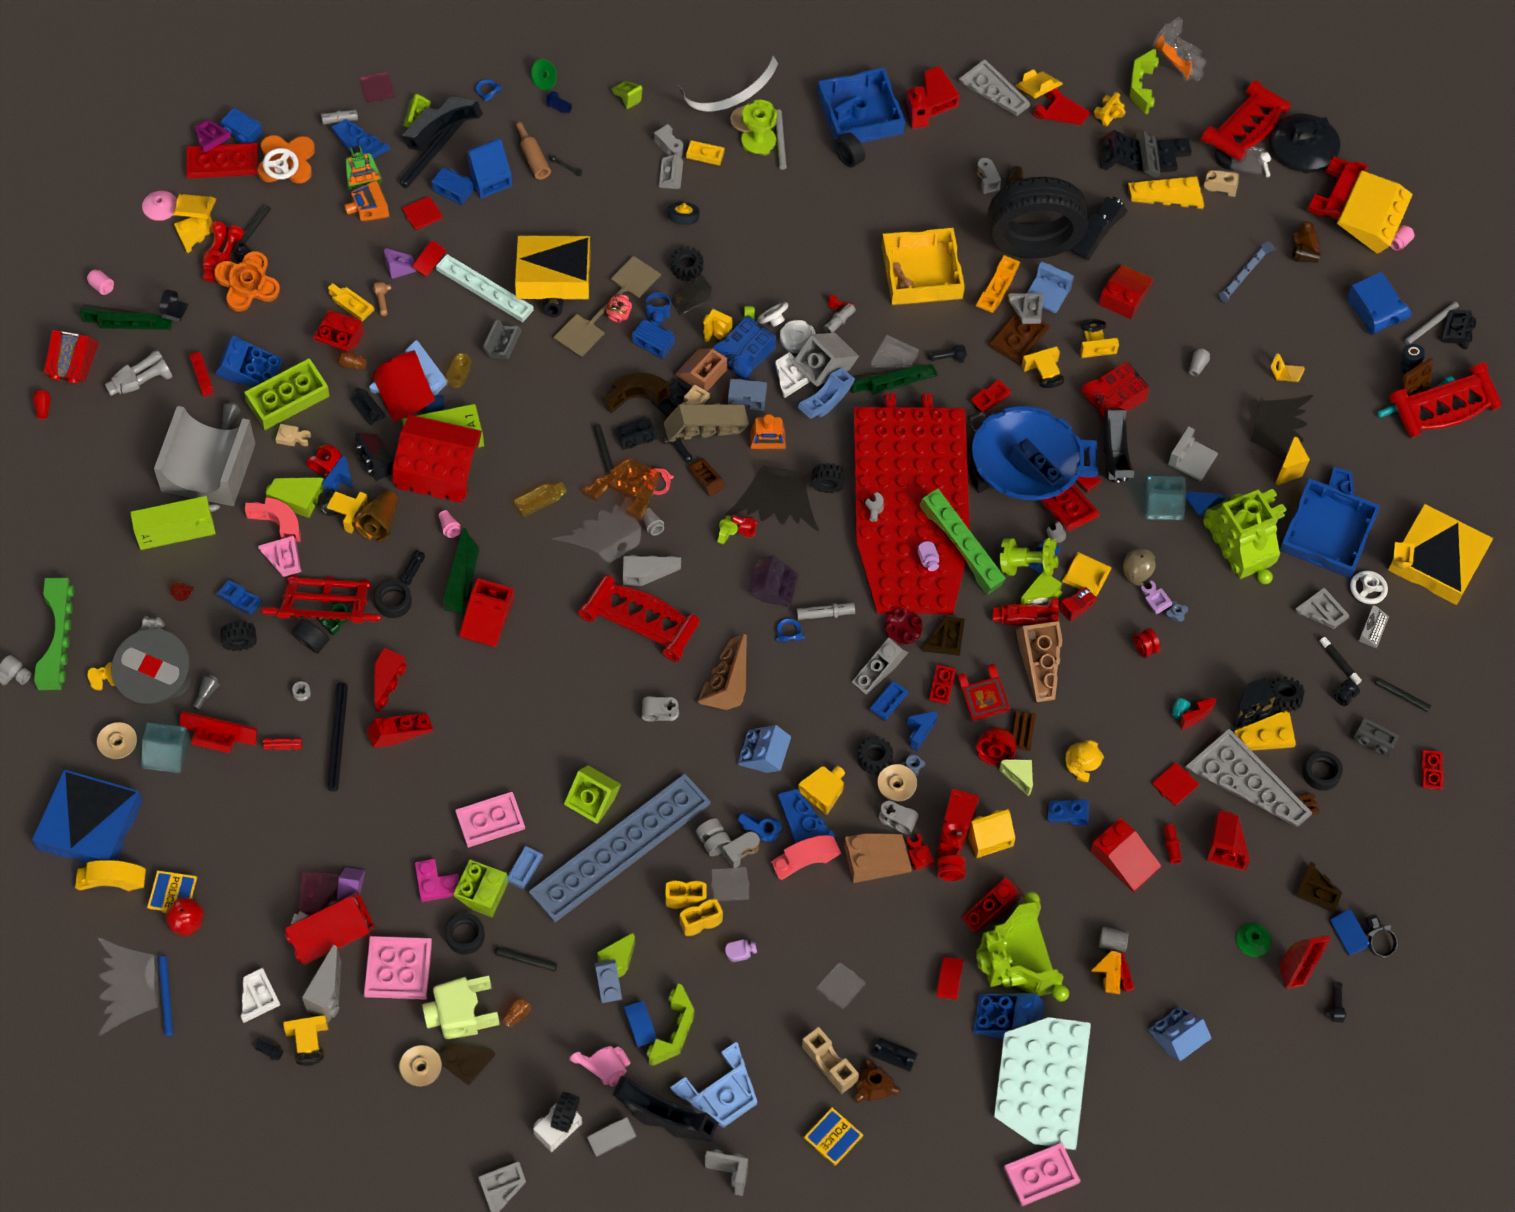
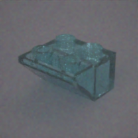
M1147 476L1144 487L1146 519L1184 520L1186 501L1185 477Z
M147 722L142 744L141 767L144 769L181 773L190 740L187 728Z

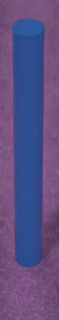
M160 956L158 959L165 1036H172L173 1025L167 957Z

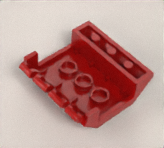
M409 415L400 433L393 465V483L396 484V489L410 491L412 487L414 493L428 495L430 491L431 497L446 499L449 496V501L462 503L463 499H466L470 486L467 485L474 451L479 447L482 431Z

